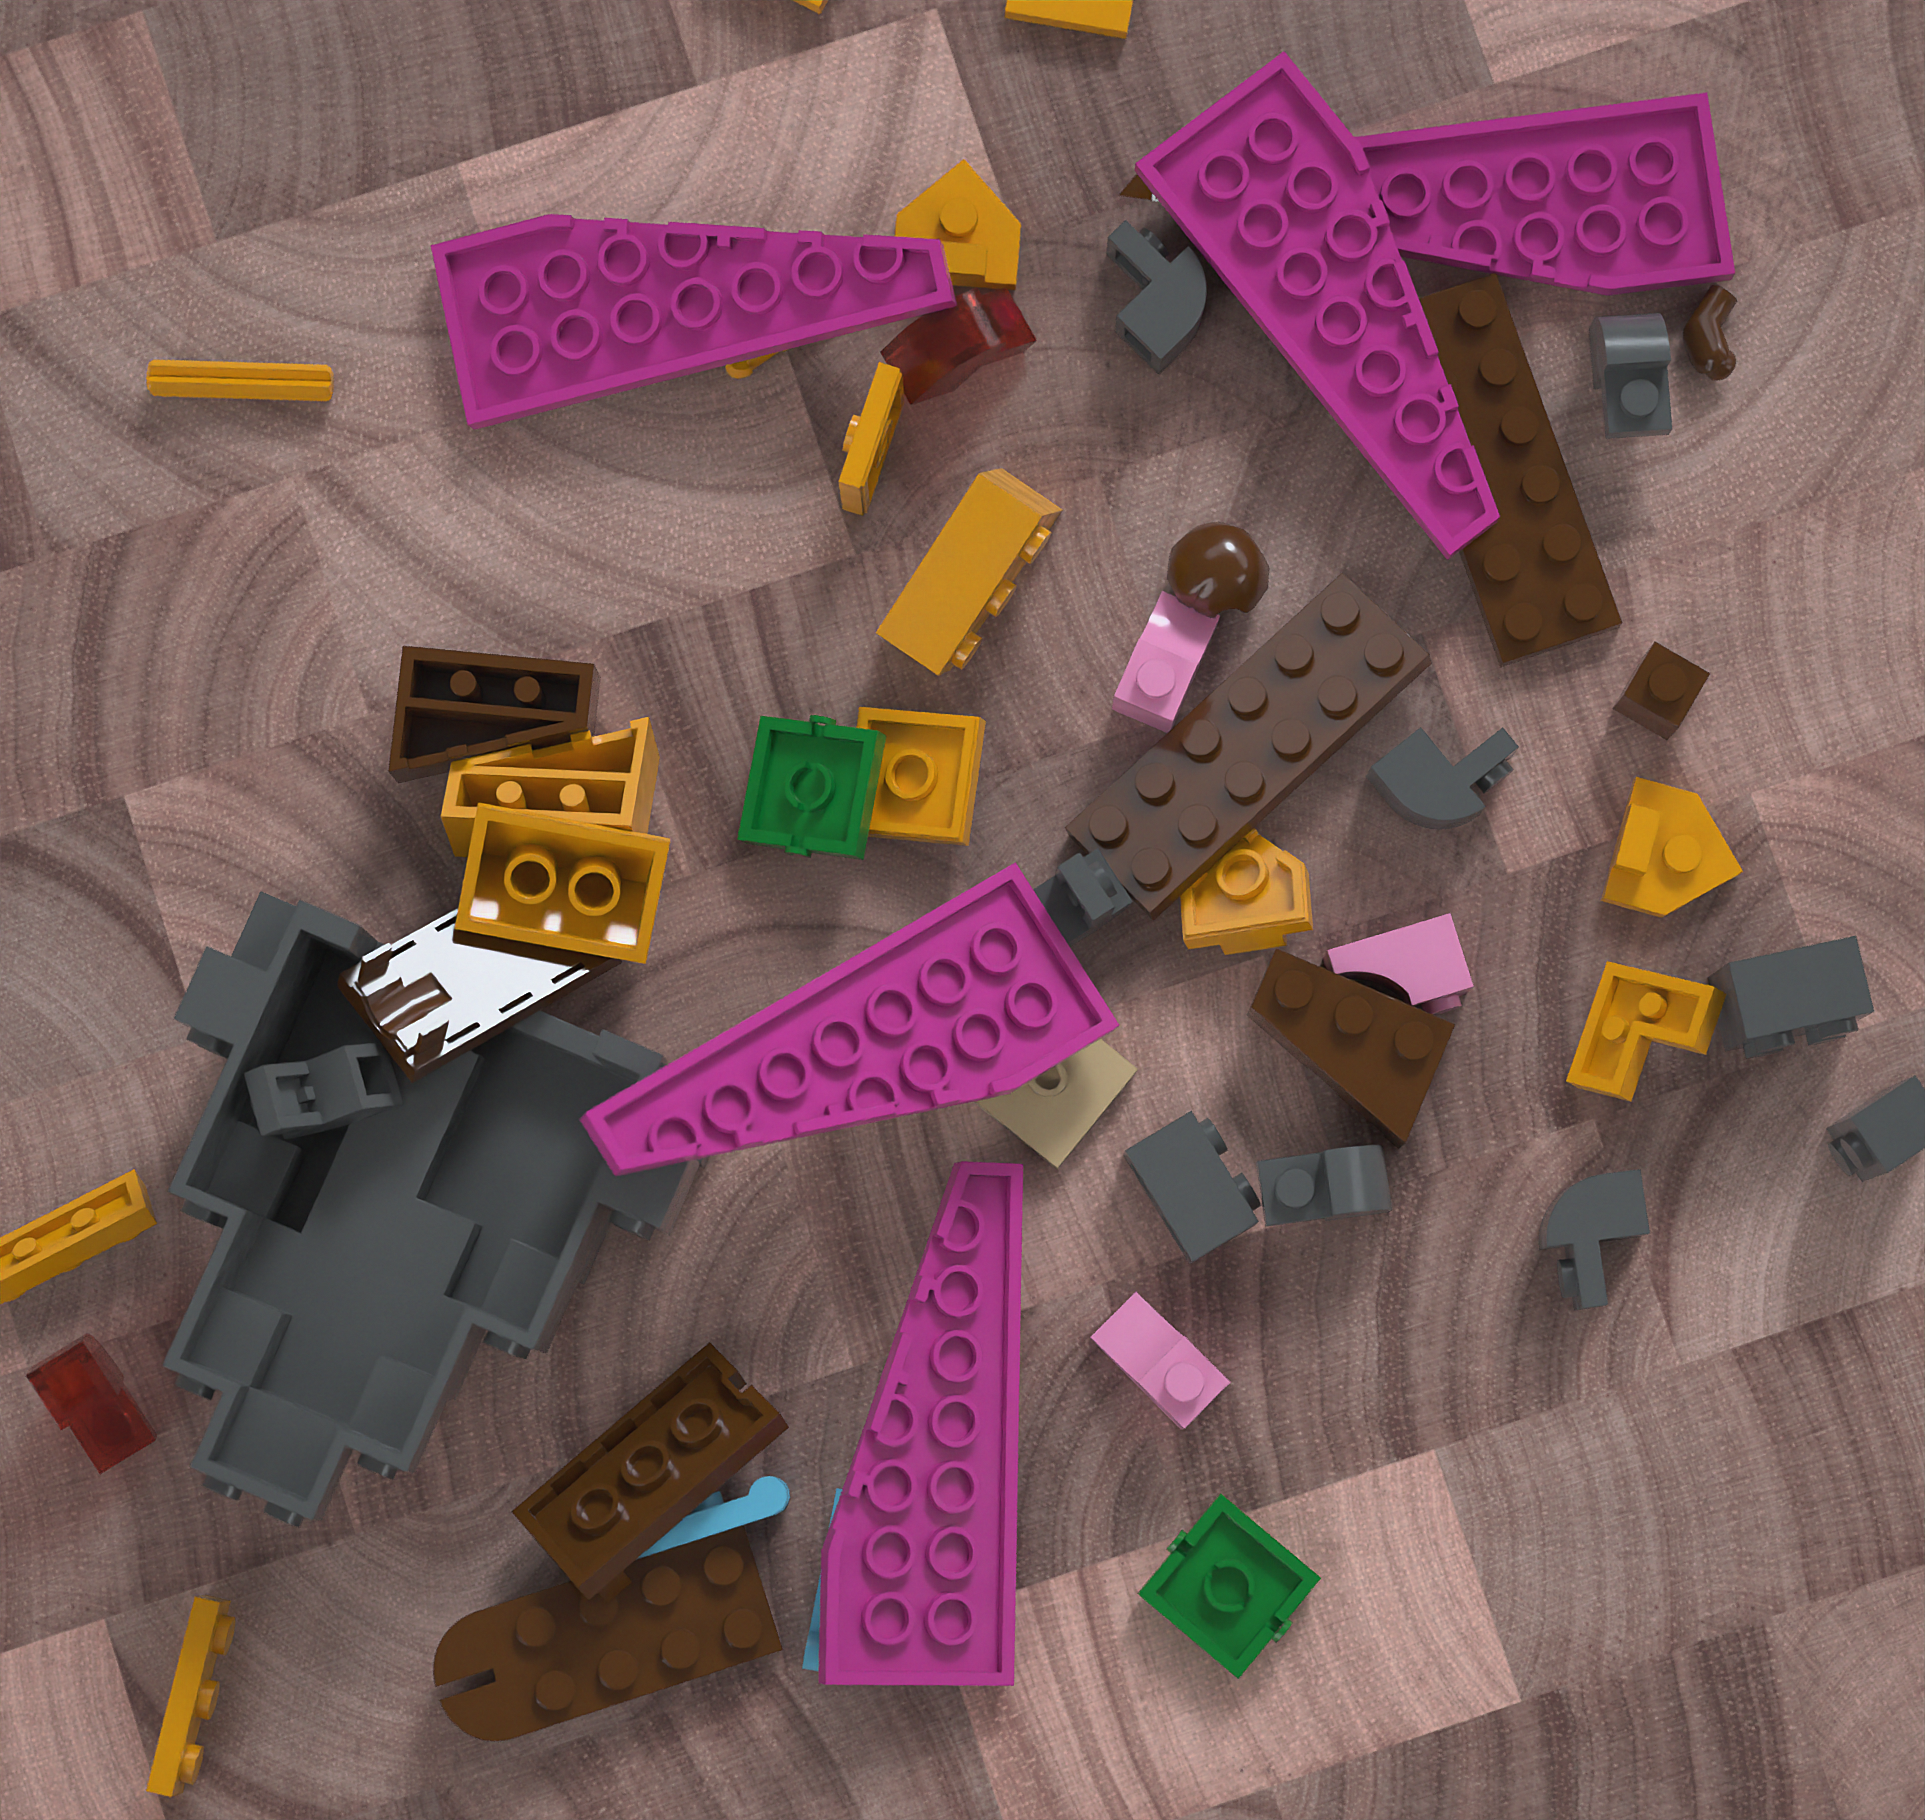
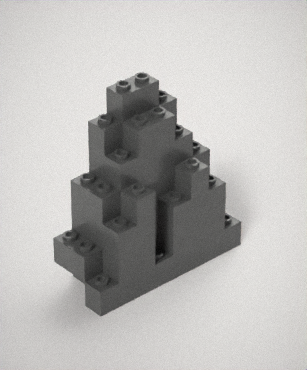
M260 891L232 955L228 956L206 946L174 1016L176 1021L190 1028L186 1040L226 1058L227 1061L168 1192L185 1199L180 1210L181 1212L213 1226L223 1228V1231L162 1366L179 1373L174 1385L193 1394L212 1400L216 1390L223 1392L190 1465L191 1468L207 1474L202 1486L237 1501L240 1500L243 1491H246L267 1501L263 1510L264 1513L290 1525L300 1527L304 1517L312 1521L323 1519L353 1449L361 1452L357 1462L358 1465L384 1477L394 1480L398 1469L405 1472H416L447 1400H456L486 1330L488 1332L484 1338V1343L518 1358L521 1357L527 1360L531 1349L547 1354L578 1282L585 1284L611 1223L618 1228L649 1241L654 1230L670 1235L699 1166L705 1169L709 1157L615 1176L580 1119L589 1110L667 1066L669 1062L662 1054L602 1029L598 1036L542 1011L532 1014L414 1083L409 1080L390 1055L403 1105L348 1125L288 1139H284L283 1134L261 1136L256 1116L251 1108V1097L244 1075L245 1072L263 1065L308 1061L347 1045L381 1043L337 985L341 972L361 962L362 957L385 944L378 942L360 925L300 899L297 906H294ZM521 1002L502 1012V1014L514 1008L515 1006L521 1004ZM475 1028L472 1029L471 1031L465 1033L464 1035L458 1037L457 1039L451 1041V1042L448 1043V1044H451L452 1042H454V1041L458 1040L459 1038L465 1036L466 1034L472 1032L473 1030H475Z

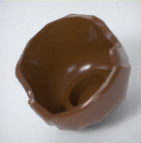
M1209 522L1191 529L1171 548L1167 580L1180 603L1188 608H1193L1196 612L1209 618H1215L1220 612L1229 609H1237L1243 613H1248L1254 609L1268 589L1270 567L1254 539L1244 529L1224 522Z

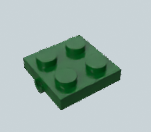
M760 715L737 840L750 845L785 849L784 853L792 856L798 854L811 858L812 853L864 860L886 735L878 730L836 725V720L818 715H810L809 722Z
M1219 1493L1187 1533L1182 1529L1173 1542L1169 1544L1166 1550L1170 1554L1137 1594L1239 1679L1271 1639L1277 1643L1293 1624L1288 1618L1315 1587L1321 1577Z

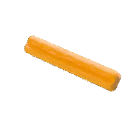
M154 359L148 363L146 372L147 389L154 396L328 401L332 398L334 390L333 371L331 367L324 364Z

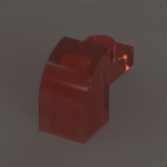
M1007 287L981 295L978 288H974L955 296L957 306L922 315L902 330L880 351L887 365L900 368V372L903 375L904 395L910 405L955 391L981 366L1024 353L1037 341Z
M86 1333L29 1368L26 1377L60 1430L68 1426L70 1427L99 1474L104 1473L156 1441L157 1434L123 1382L124 1375L104 1347L91 1334Z

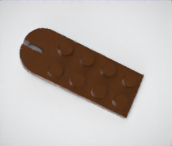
M744 1525L636 1559L623 1570L632 1583L608 1604L599 1593L588 1601L571 1581L473 1612L461 1618L447 1630L436 1649L433 1661L435 1687L493 1669L496 1682L440 1699L439 1701L445 1714L457 1728L474 1738L485 1741H506L783 1650Z

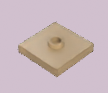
M1099 1039L1008 1095L975 1101L974 1103L1055 1169H1058L1135 1075L1138 1068L1102 1039Z

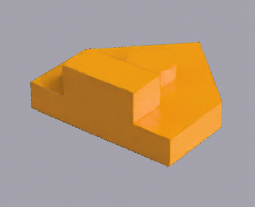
M965 159L961 160L897 213L896 237L939 239L944 245L952 285L1016 290L1021 223Z
M1635 777L1630 789L1601 901L1663 918L1694 899L1735 878L1743 870L1697 793Z
M1255 828L1180 896L1183 941L1188 949L1220 945L1225 955L1287 946L1286 934L1313 930L1309 872L1305 864L1286 850L1282 851L1259 835Z

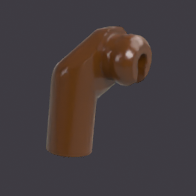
M1717 285L1710 286L1683 329V342L1692 366L1697 372L1706 374L1713 381H1720L1729 377L1734 371L1737 361L1735 354L1729 350L1728 343L1721 329V326L1737 303V299L1729 291Z

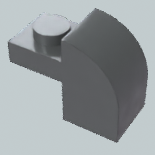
M1125 220L1108 236L1106 255L1142 291L1116 315L1115 332L1159 375L1188 347L1199 330L1206 301L1205 274L1198 258L1189 247L1169 263L1165 259L1169 252L1157 236L1146 228H1142L1138 232Z
M1660 313L1595 317L1589 327L1593 389H1601L1605 439L1669 435L1672 431V417L1667 367L1671 362V354L1663 316Z
M1420 727L1372 765L1366 778L1389 806L1408 822L1429 829L1455 828L1472 821L1480 815L1486 806L1472 788L1477 785L1485 794L1508 776L1514 769L1507 761L1514 755L1519 746L1502 727L1455 766H1452Z
M1098 848L1085 857H1082L1079 852L1057 867L1055 876L1033 889L1070 948L1110 922L1133 902Z
M382 1043L347 1045L308 1061L263 1065L244 1073L251 1097V1108L256 1116L261 1136L283 1134L284 1139L305 1136L348 1125L403 1105L390 1055Z
M1382 1145L1324 1150L1320 1153L1256 1162L1265 1227L1320 1219L1331 1221L1392 1211Z
M1641 1169L1600 1174L1579 1181L1562 1191L1552 1201L1543 1216L1539 1230V1250L1565 1247L1566 1259L1557 1260V1275L1562 1298L1572 1297L1574 1311L1608 1305L1599 1242L1637 1238L1650 1234Z

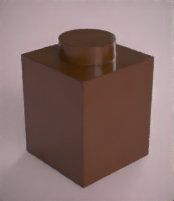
M1654 641L1643 655L1612 709L1668 740L1680 727L1710 673Z

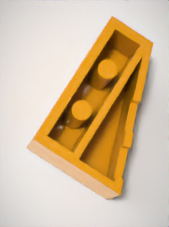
M1002 468L978 473L881 623L876 634L938 676L950 671L954 665L962 670L982 642L983 638L976 633L990 614L997 617L1009 602L1017 588V585L1013 583L1014 579L1026 562L1029 564L1033 563L1052 534L1049 529L1063 509Z
M645 717L630 721L631 728L594 737L591 736L590 730L571 734V742L533 751L531 744L451 762L441 819L454 857H468L478 802L648 834L660 760L650 718Z

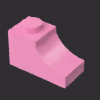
M1162 591L1141 637L1138 639L1115 692L1112 710L1168 733L1173 728L1218 624L1220 615L1217 614L1215 618H1209L1196 612L1193 608H1188L1180 603L1176 596Z
M1450 913L1329 949L1323 956L1327 970L1348 979H1363L1381 984L1397 994L1404 1003L1416 1008L1422 1007L1423 1011L1434 1016L1461 1007L1462 1004L1459 996L1467 994L1474 987Z
M1137 1292L1090 1337L1180 1429H1184L1230 1383L1185 1336L1172 1327Z

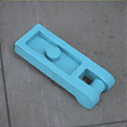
M766 1476L759 1478L752 1484L748 1496L726 1503L723 1501L721 1491L715 1492L637 1559L777 1515L788 1506L790 1490L787 1484L780 1478Z

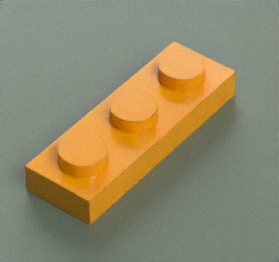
M133 1169L0 1237V1304L19 1298L29 1289L63 1272L74 1270L84 1261L119 1243L130 1241L144 1230L156 1225L157 1221L147 1188L136 1170Z
M209 1595L194 1596L146 1788L147 1792L173 1797L183 1793L185 1783L194 1785L198 1777L204 1747L196 1745L195 1742L201 1718L210 1720L217 1703L220 1682L211 1680L217 1654L227 1655L235 1630L236 1618L227 1615L231 1600Z

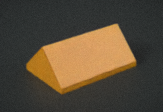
M478 802L454 929L646 964L670 838Z

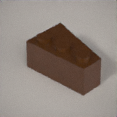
M403 646L388 772L399 784L447 773L450 770L451 762L527 744H531L532 751L571 742V734L590 730L591 736L594 737L601 679L595 664Z
M1277 948L1270 959L1247 1013L1251 1020L1301 1064L1320 1077L1338 1093V1096L1352 1109L1355 1108L1398 1149L1408 1139L1456 1025Z

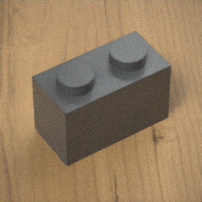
M1916 1075L1889 1086L1826 1128L1833 1138V1141L1828 1144V1148L1837 1164L1847 1175L1851 1176L1856 1173L1863 1182L1889 1173L1925 1149V1088Z
M1192 1111L1128 1148L1123 1154L1189 1265L1255 1226L1259 1221L1253 1211L1261 1206L1255 1191L1243 1173L1232 1178L1221 1160L1220 1155L1228 1151L1212 1121L1206 1118L1199 1123Z

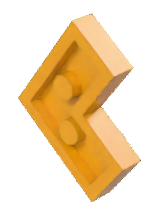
M1607 961L1566 1082L1580 1089L1631 1102L1652 1042L1706 1055L1726 993L1714 986Z

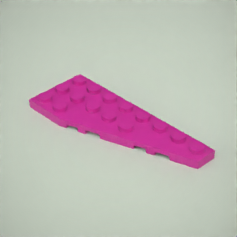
M1283 51L1136 162L1134 171L1444 557L1449 560L1496 524L1500 515L1474 445L1471 446L1458 412V402L1451 384L1448 385L1439 361V351L1405 260L1402 261L1389 227L1390 220L1383 201L1379 200L1364 150L1294 62Z
M1707 92L1354 137L1364 150L1370 167V176L1379 200L1383 201L1390 220L1389 227L1401 257L1489 274L1496 273L1500 276L1606 296L1732 280L1735 275Z
M547 214L430 245L467 425L474 430L957 306L944 245L939 239L863 234V237L824 235L823 232L799 230L798 233L767 231L765 228L681 222L653 224L630 222L628 219L604 217V220L576 219L571 215Z
M1015 862L589 1110L580 1120L614 1175L618 1176L1008 1095L1108 1035L1120 1025Z
M960 1161L953 1165L821 1550L818 1684L1014 1686L1023 1164Z

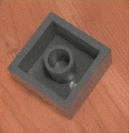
M1856 936L1730 962L1708 977L1710 986H1714L1726 993L1718 1018L1725 1052L1743 1048L1746 1059L1784 1051V1047L1795 1044L1794 1037L1806 1035L1808 1046L1845 1038L1846 1034L1859 1031L1858 1020L1874 1012Z

